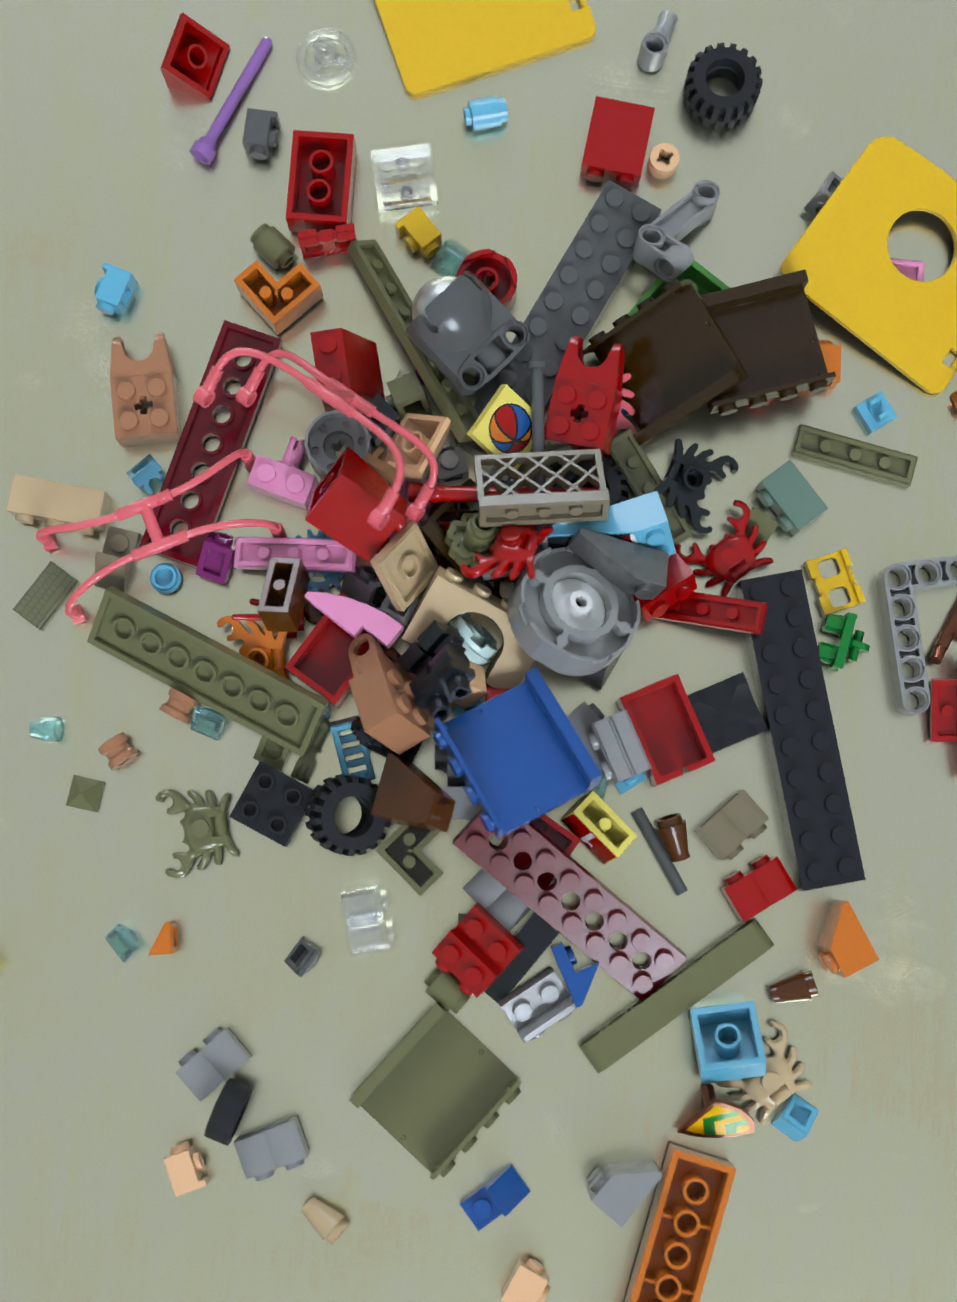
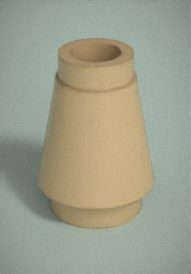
M314 1196L301 1210L323 1242L327 1240L331 1245L338 1240L349 1226L344 1220L345 1216Z

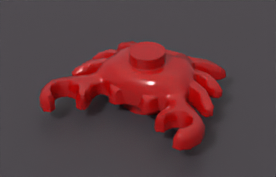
M735 500L733 506H738L742 509V516L738 519L732 516L727 517V521L736 529V533L733 535L726 533L720 542L710 544L707 555L702 554L696 542H693L691 545L693 551L689 556L681 553V545L679 543L675 545L677 554L686 564H704L706 566V569L693 570L694 575L703 577L715 575L714 578L706 582V587L715 586L722 581L726 582L720 594L725 597L732 586L751 570L773 563V559L770 557L756 559V556L763 551L767 542L763 540L755 548L753 547L758 536L759 527L754 525L750 536L746 535L750 509L741 500Z
M537 524L498 526L501 529L498 530L493 545L490 546V554L492 556L485 557L476 553L474 561L478 563L477 566L469 568L465 563L460 566L462 574L468 578L480 577L496 568L491 573L493 579L503 576L511 569L509 574L510 580H514L520 574L522 568L526 567L528 577L535 579L534 555L538 544L541 545L543 540L554 529L552 526H545L537 531Z

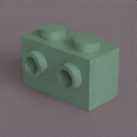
M791 460L760 481L756 487L759 491L757 496L762 504L767 508L771 507L777 514L776 521L779 523V526L785 532L790 531L793 536L828 509Z

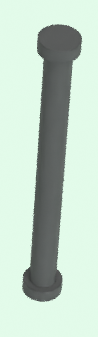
M530 361L527 363V368L531 371L532 452H544L543 370H546V362ZM538 472L533 476V481L542 486L546 483V476Z

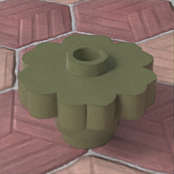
M478 513L463 514L460 521L454 520L450 523L445 543L450 546L448 555L459 566L463 563L466 566L470 565L471 568L477 566L478 563L474 561V555L477 553L485 557L492 556L490 554V546L493 545L498 530L501 528H498V526L479 527Z

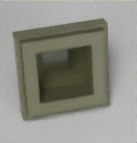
M73 775L66 806L97 812L105 782Z

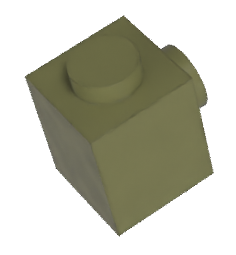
M415 371L386 383L391 395L386 396V400L396 412H399L401 420L406 413L433 415Z

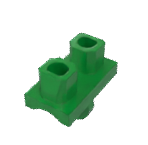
M848 612L843 616L837 614L825 616L822 631L837 635L834 645L822 641L818 643L820 661L829 664V670L837 672L838 669H843L848 649L850 652L847 660L857 662L859 652H869L870 646L862 642L863 631L855 630L853 640H851L857 614Z

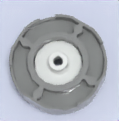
M568 545L566 548L551 549L549 547L534 557L535 579L528 577L526 568L520 574L508 598V618L518 643L533 659L557 673L570 676H584L604 669L629 646L640 622L641 610L639 600L635 601L633 594L619 589L570 550Z

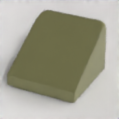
M755 507L750 510V518L746 528V535L750 536L752 527L754 525L759 527L758 536L753 547L755 548L763 540L767 542L779 525L777 521Z

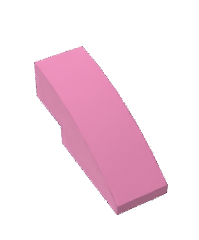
M308 591L304 595L310 604L355 639L365 630L389 649L404 631L403 625L387 614L357 600L322 592Z

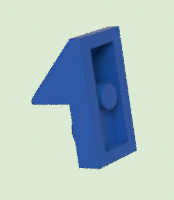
M562 942L551 945V951L576 1008L580 1007L584 1003L599 962H592L574 970L573 965L578 962L571 946L565 948Z
M511 1164L460 1201V1206L476 1229L480 1231L501 1214L506 1217L530 1193V1189Z

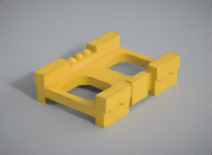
M847 548L804 562L809 579L814 581L813 586L816 594L819 595L817 601L823 616L862 604L866 601L860 584L855 585L857 580L853 579L855 575L851 574L853 570L849 567L852 566V562ZM834 558L840 571L839 574L823 578L820 574L818 563ZM839 587H845L850 602L840 607H833L828 592Z

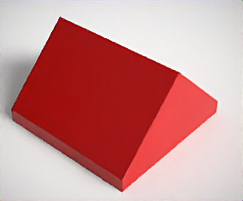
M180 13L160 69L168 88L209 100L212 97L230 45L185 13Z

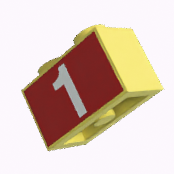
M594 791L580 798L560 819L603 864L618 858L637 837L629 826Z

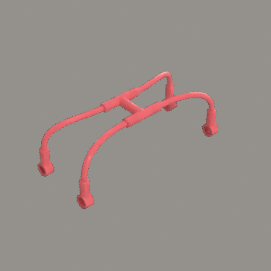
M252 348L232 349L222 355L216 365L211 367L203 385L195 391L193 401L203 408L209 407L215 399L214 390L224 372L222 369L226 363L237 356H250L261 359L257 367L253 368L245 386L241 387L236 394V401L243 406L250 407L256 400V390L265 374L264 369L270 363L303 383L304 388L348 418H354L372 431L390 449L396 462L394 483L391 488L387 489L379 506L371 512L367 521L368 524L380 531L387 525L390 519L389 513L400 495L399 490L404 479L405 465L396 443L379 426L360 412L369 418H375L414 444L429 462L430 476L428 482L423 484L415 501L406 509L408 521L417 522L418 524L423 518L426 511L425 507L435 491L434 486L438 477V465L432 451L413 433L377 411L376 406L333 377H327L298 355L282 349L273 350L268 354ZM278 357L286 358L296 363L324 383L325 386L313 377L308 378L292 366L278 359Z
M247 448L236 450L188 482L172 490L166 489L118 508L114 513L90 520L39 529L36 532V539L42 543L45 551L48 552L59 547L54 535L55 533L95 527L115 520L122 521L141 513L152 541L131 550L130 554L105 566L83 582L71 594L65 604L64 611L71 618L74 625L87 621L82 605H74L79 597L100 579L132 561L138 562L188 542L189 538L222 529L262 527L270 529L273 538H287L281 523L262 519L222 521L196 527L188 531L184 529L166 537H163L152 508L172 501L173 497L205 481L234 460L241 458L247 472L251 471L256 460L252 450L250 451Z

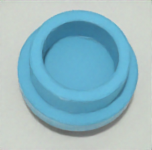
M161 563L155 566L150 574L152 587L162 594H170L176 591L181 584L180 571L170 563Z

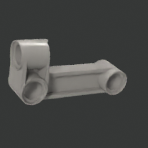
M709 180L696 182L692 191L651 224L641 226L633 250L634 260L665 282L673 281L689 268L694 262L693 252L680 240L702 222L708 221L713 217L720 196L719 186Z

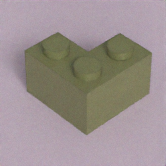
M401 825L376 851L421 896L443 874L422 851L441 831Z

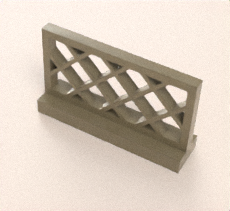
M600 449L474 455L479 527L608 520L610 496L609 490L606 489ZM594 460L595 463L589 471H586L577 464L580 461ZM549 462H558L563 467L555 473L547 468L546 465ZM517 464H527L532 467L525 474L514 469ZM494 465L500 470L491 476L484 472L481 466ZM572 471L581 478L575 484H572L564 479L563 476ZM538 472L549 478L542 486L531 480ZM506 474L518 480L510 488L499 481ZM589 482L599 490L583 491L580 488ZM554 484H558L567 491L550 492L548 490ZM525 485L533 490L534 493L518 494L517 491ZM491 487L503 493L502 495L484 496V493Z

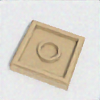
M408 521L370 561L395 610L403 612L427 587L439 568L417 522Z

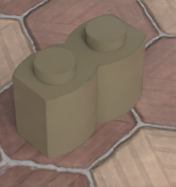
M743 789L701 824L695 832L720 860H723L725 857L731 860L744 849L741 843L746 838L751 836L752 839H755L766 830L767 826L764 823L769 817Z

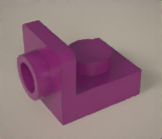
M217 532L204 540L196 575L221 584L228 582L236 540H234L232 535Z

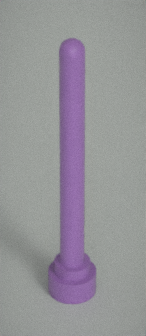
M264 37L261 39L205 137L201 136L199 140L196 139L189 152L197 160L205 164H211L216 155L215 149L217 146L215 143L272 47V40L270 38Z

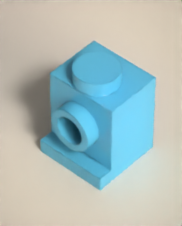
M104 262L101 268L105 275L103 278H99L94 290L95 298L98 301L95 307L109 315H113V312L124 315L138 283L132 273Z

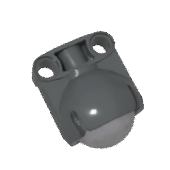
M465 271L459 277H437L424 284L414 298L412 305L413 321L406 329L410 340L452 383L454 390L459 395L465 397L473 395L489 383L520 352L528 342L530 335L527 326L523 322L516 320L482 281L469 271ZM506 332L515 333L519 340L518 344L509 342ZM462 373L471 374L475 378V386L465 384L462 379Z

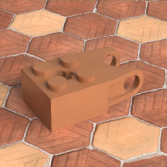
M159 332L155 334L153 350L143 360L130 359L125 350L124 341L121 337H114L111 347L110 387L115 439L122 447L179 441L182 433L178 382L164 333ZM151 406L147 409V414L142 413L145 407Z
M368 633L357 636L348 649L354 678L349 680V684L364 732L400 755L430 737L427 727L429 722L428 716L423 708L415 703V696L409 686L411 682L410 677L397 661L400 656L392 651L384 653L378 640ZM369 642V650L364 655L359 656V647L363 643Z

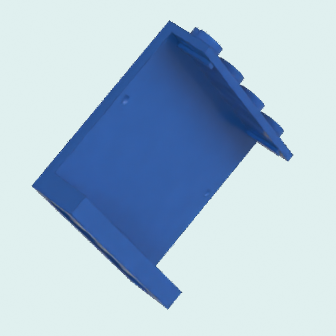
M537 667L525 672L523 683L442 724L439 717L434 719L435 731L432 734L440 750L446 749L450 756L448 764L456 777L461 775L467 785L463 789L472 805L478 804L482 811V814L479 816L487 832L493 830L497 839L600 785L602 773Z

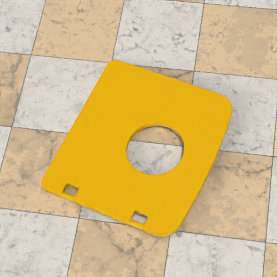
M374 0L404 88L409 95L415 97L587 42L594 37L596 32V23L587 0H579L581 9L572 11L569 0Z
M883 136L873 140L863 150L782 261L779 272L780 275L805 269L809 280L804 288L806 298L928 394H937L945 389L957 371V358L950 367L942 362L950 350L957 355V181L894 137ZM912 211L931 213L940 218L951 232L954 242L953 259L947 271L935 280H912L899 272L892 263L888 252L889 232L894 222L905 213Z

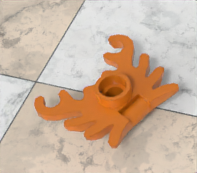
M225 616L219 619L217 627L222 628L226 623L233 626V632L227 636V641L243 640L244 645L239 648L241 655L289 679L287 670L284 668L286 666L285 640L288 632L279 631L277 638H275L274 631H267L264 625V633L260 625L255 621H247V625L253 631V633H250L240 620H233L232 616Z

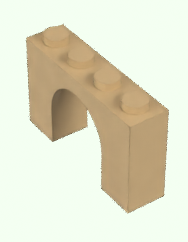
M439 566L404 628L401 639L411 644L414 641L419 643L417 638L434 620L447 624L452 618L463 613L476 612L484 614L497 623L503 634V642L485 671L486 684L494 688L506 689L519 685L525 676V672L529 670L535 659L523 650L513 634L508 618V598L500 599L491 594L492 591L481 583L472 584L463 579L464 576L459 571L453 568L444 569Z

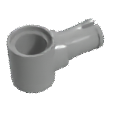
M661 11L654 29L646 33L642 39L637 61L638 65L645 71L656 72L663 66L670 44V35L678 21L677 15L673 12L669 19H666L669 11Z

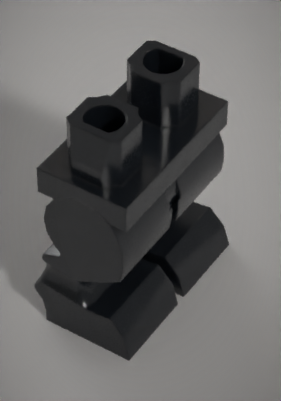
M434 620L417 638L419 643L414 641L397 661L406 672L417 675L409 683L410 689L415 696L416 705L428 709L431 717H439L443 721L452 714L450 703L454 699L464 700L472 693L469 683L476 677L474 669L469 668L470 661L464 654L466 648L463 647L464 638L460 635L459 630Z

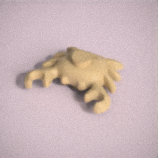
M771 1021L769 1025L779 1030V1037L775 1040L766 1037L763 1040L773 1050L772 1056L765 1055V1076L715 1082L720 1087L742 1088L744 1090L742 1093L733 1092L730 1094V1098L737 1101L753 1100L743 1107L747 1112L755 1111L764 1106L759 1115V1124H764L771 1112L788 1097L798 1091L812 1087L810 1081L795 1083V1080L803 1073L805 1064L799 1063L792 1070L797 1056V1049L793 1046L789 1049L788 1057L785 1059L784 1050L787 1044L788 1031L778 1021Z

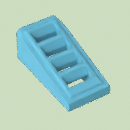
M357 715L330 722L342 774L359 776L369 780L375 779L368 748L361 744L342 748L343 743L357 739L352 733L340 736L339 731L351 728L353 720L360 716ZM363 752L364 757L345 760V756ZM366 764L367 769L353 773L348 772V768Z

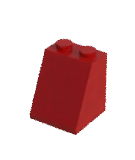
M343 328L310 332L316 369L329 378L333 377L371 404L374 402V396L378 393L385 399L375 342ZM322 400L326 412L337 410Z
M347 447L312 492L305 521L369 562L375 553L378 554L389 542L388 537L392 532L398 533L408 519L406 516L407 502L400 495L398 496L389 513L390 519L382 530L378 531L368 524L367 521L371 512L379 506L387 489L391 488V486L353 449Z

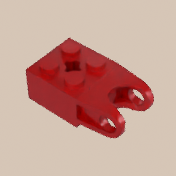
M573 336L568 343L556 375L545 424V441L557 446L569 444L578 450L600 449L601 454L610 455L623 397L624 345L614 343L606 360L601 365L587 367L583 359V339L580 336ZM582 411L588 413V417L582 418L579 423V414Z

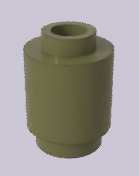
M267 223L262 224L252 234L250 241L254 244L253 248L274 269L279 267L286 268L294 260L295 246L274 226L270 227Z
M435 968L424 982L428 986L425 993L445 1010H452L455 1014L461 1010L471 997L460 990L458 987L459 980L451 972L445 973Z

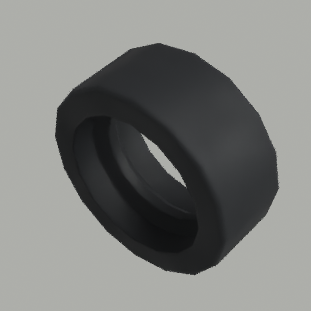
M231 1078L226 1081L208 1120L204 1133L205 1137L226 1146L230 1144L248 1105L252 1087Z

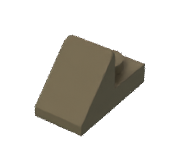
M109 526L102 552L96 551L95 573L119 558L130 554L131 550L137 549L141 534ZM134 561L109 573L96 582L94 586L103 589L113 586L126 593Z

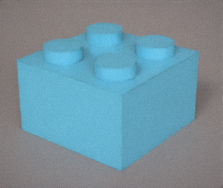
M754 1001L690 1009V1024L701 1084L765 1076L766 1058Z

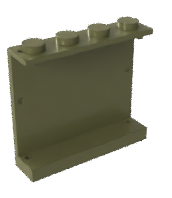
M435 1002L350 1095L348 1100L356 1108L361 1106L430 1172V1178L434 1181L439 1174L444 1178L456 1164L453 1159L461 1150L466 1153L478 1140L475 1134L483 1126L488 1129L500 1115L496 1111L504 1102L509 1105L516 1099L521 1092L518 1088L521 1084V1079L449 1011Z

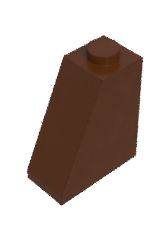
M388 753L370 815L394 824L448 832L456 801L414 763Z

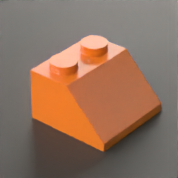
M835 899L829 902L817 943L821 953L817 954V957L826 972L830 970L832 974L846 978L880 959L849 901Z

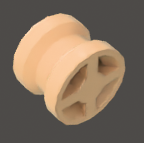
M659 143L653 147L647 165L648 172L653 178L664 181L674 176L680 159L679 151L670 143Z

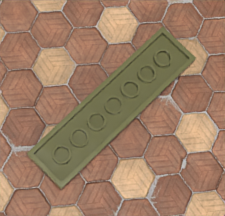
M113 586L105 589L87 640L88 643L299 756L304 757L308 753L329 704L328 700Z

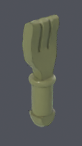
M321 720L308 753L304 757H299L291 777L297 778V780L303 781L306 784L309 783L317 763L316 753L321 752V745L327 732L330 731L328 720Z

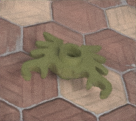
M164 789L155 797L157 802H161L167 796L172 798L173 805L167 809V814H174L180 811L185 813L180 823L184 829L183 843L187 844L190 849L185 853L176 852L172 854L174 859L180 860L181 868L178 871H174L171 868L165 869V873L169 877H183L190 870L194 860L200 855L202 858L197 865V869L203 870L209 862L212 852H214L215 864L219 865L222 859L223 845L232 856H238V851L227 833L225 818L230 793L227 792L223 795L219 807H217L215 798L210 790L205 792L207 804L193 790H188L187 794L193 799L194 804L188 803L173 789Z

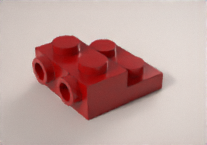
M477 903L459 924L449 931L432 951V954L436 957L435 963L441 971L445 973L451 972L459 980L458 987L463 993L469 996L474 994L478 998L489 989L523 950L524 946L480 903Z

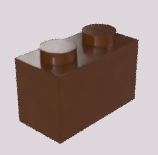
M270 558L257 609L267 631L298 632L305 603L304 595L307 593L310 577L301 558Z

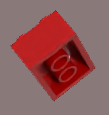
M293 130L286 207V221L289 231L316 229V233H319L320 230H336L337 225L350 224L357 150L354 134Z

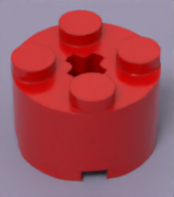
M490 249L477 250L466 256L457 271L456 277L461 276L465 271H469L476 275L482 283L487 282V285L491 286L487 289L509 311L514 305L517 292V272L511 260Z

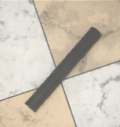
M641 807L631 812L676 895L678 896L688 890L643 808Z

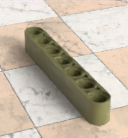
M756 918L750 919L663 982L643 1002L641 1000L637 1001L585 1039L579 1045V1048L597 1073L604 1071L773 947V941Z

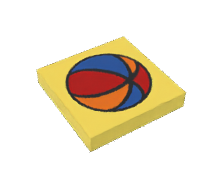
M501 384L467 435L488 454L530 452L532 449V408L507 384ZM517 464L514 469L518 470L521 464Z

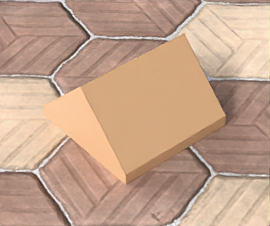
M406 413L400 425L423 441L437 459L449 436L451 420L448 417ZM395 432L392 440L398 446L404 460V480L410 483H424L430 472L428 460L414 444ZM387 447L381 460L396 468L394 456Z

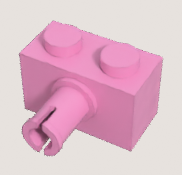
M290 436V441L282 461L277 462L258 454L246 483L251 491L307 511L312 492L319 483L315 475L304 472L299 468L306 450L305 440L300 439L298 441L297 437Z

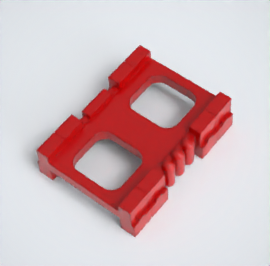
M354 223L337 225L336 230H320L319 233H316V229L297 231L304 260L322 258L321 254L324 256L328 253L332 255L333 252L338 254V251H340L341 255L349 254L348 246L352 241H357Z

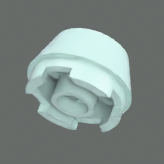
M469 612L455 616L446 625L459 630L460 635L464 638L463 647L466 648L464 654L468 657L469 661L480 666L491 662L492 656L498 651L495 648L497 643L493 636L484 626L481 628L475 622L469 621L472 617Z

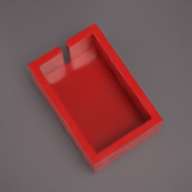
M342 592L339 594V596L348 597ZM323 615L284 668L338 708L351 691L349 680L354 678L348 649L355 638L326 615ZM365 642L359 647V656L364 655L369 650V642Z
M678 673L622 696L617 700L620 710H627L652 769L647 770L653 787L683 775L681 768H683L684 773H688L716 761Z

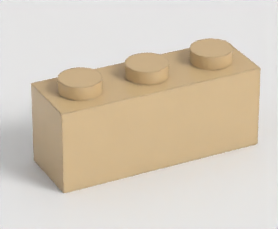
M14 474L6 511L15 516V521L33 524L34 520L45 522V526L48 527L108 515L111 496L102 490ZM106 524L75 530V532L85 535H94V531L104 533Z

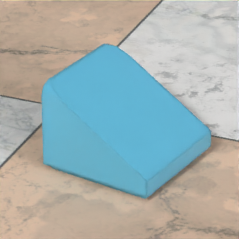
M794 1093L787 1098L771 1124L790 1139L798 1142L808 1135L819 1110Z

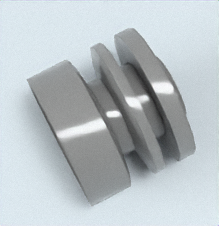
M338 410L322 413L312 421L306 431L304 445L313 470L320 479L325 477L339 459L335 451H340L342 447H345V449L350 447L362 459L367 453L371 455L374 453L367 428L354 418H348Z

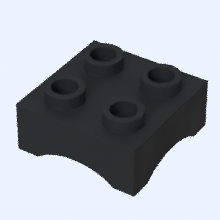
M743 672L687 695L712 753L768 730L753 699Z
M259 761L229 817L287 847L305 814V809H308L311 804L307 802L309 795L314 796L316 792L312 788Z

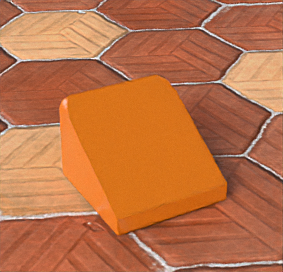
M176 920L164 923L149 955L173 954L178 951Z

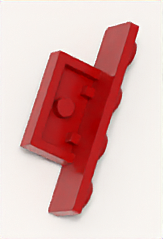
M931 678L930 741L957 742V678Z

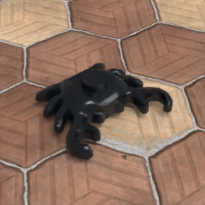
M679 438L675 440L673 458L666 475L653 492L658 491V494L667 489L666 507L671 508L675 501V510L681 519L686 518V507L693 530L698 534L705 535L712 532L713 528L711 526L703 527L700 524L701 516H709L710 511L699 507L697 501L705 498V488L712 483L709 473H713L722 480L726 478L723 465L727 464L731 471L737 472L739 469L738 463L733 457L728 455L721 456L710 462L705 461V458L713 455L714 451L712 449L702 451L697 456H694L698 449L697 443L692 444L683 455V443Z

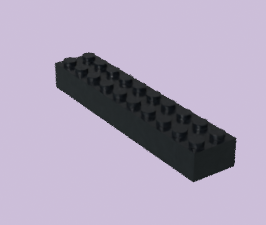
M802 569L740 580L735 585L738 599L768 604L762 636L744 633L760 714L768 730L764 731L797 891H807L866 880Z

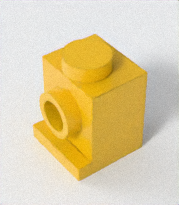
M419 206L395 223L396 235L399 239L404 237L405 244L413 253L417 251L422 258L426 257L429 259L440 250V245L442 244L441 232Z

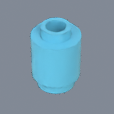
M495 95L468 100V107L463 108L465 125L471 126L472 131L499 127L502 123L508 122V111L504 97L497 98Z

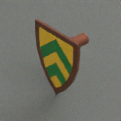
M706 1084L701 1087L705 1107L677 1129V1133L702 1138L734 1137L755 1132L754 1120L750 1114L738 1105L716 1099L712 1084Z

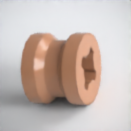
M171 687L168 692L169 699L161 705L159 710L187 724L190 719L189 713L191 709L196 708L199 702Z
M124 732L110 738L98 748L100 754L106 756L109 760L108 766L111 770L122 767L138 755L137 750L134 747H130L127 743L128 737Z

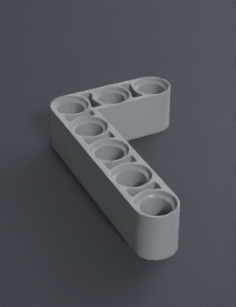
M957 555L893 563L883 569L877 577L895 706L905 716H913L925 712L930 705L931 699L915 592L956 587L957 578L953 577L949 570L950 565L957 566ZM920 568H924L930 573V582L921 580L919 577ZM889 572H894L899 576V586H894L889 582ZM894 602H899L904 606L905 614L903 617L894 613ZM899 632H903L908 636V647H903L898 643L897 635ZM903 663H908L913 667L914 675L912 678H908L903 674ZM909 693L914 694L918 698L919 704L916 709L910 708L906 700Z

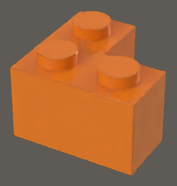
M256 260L234 279L241 295L277 335L324 297L321 285L301 263L276 282L259 261Z

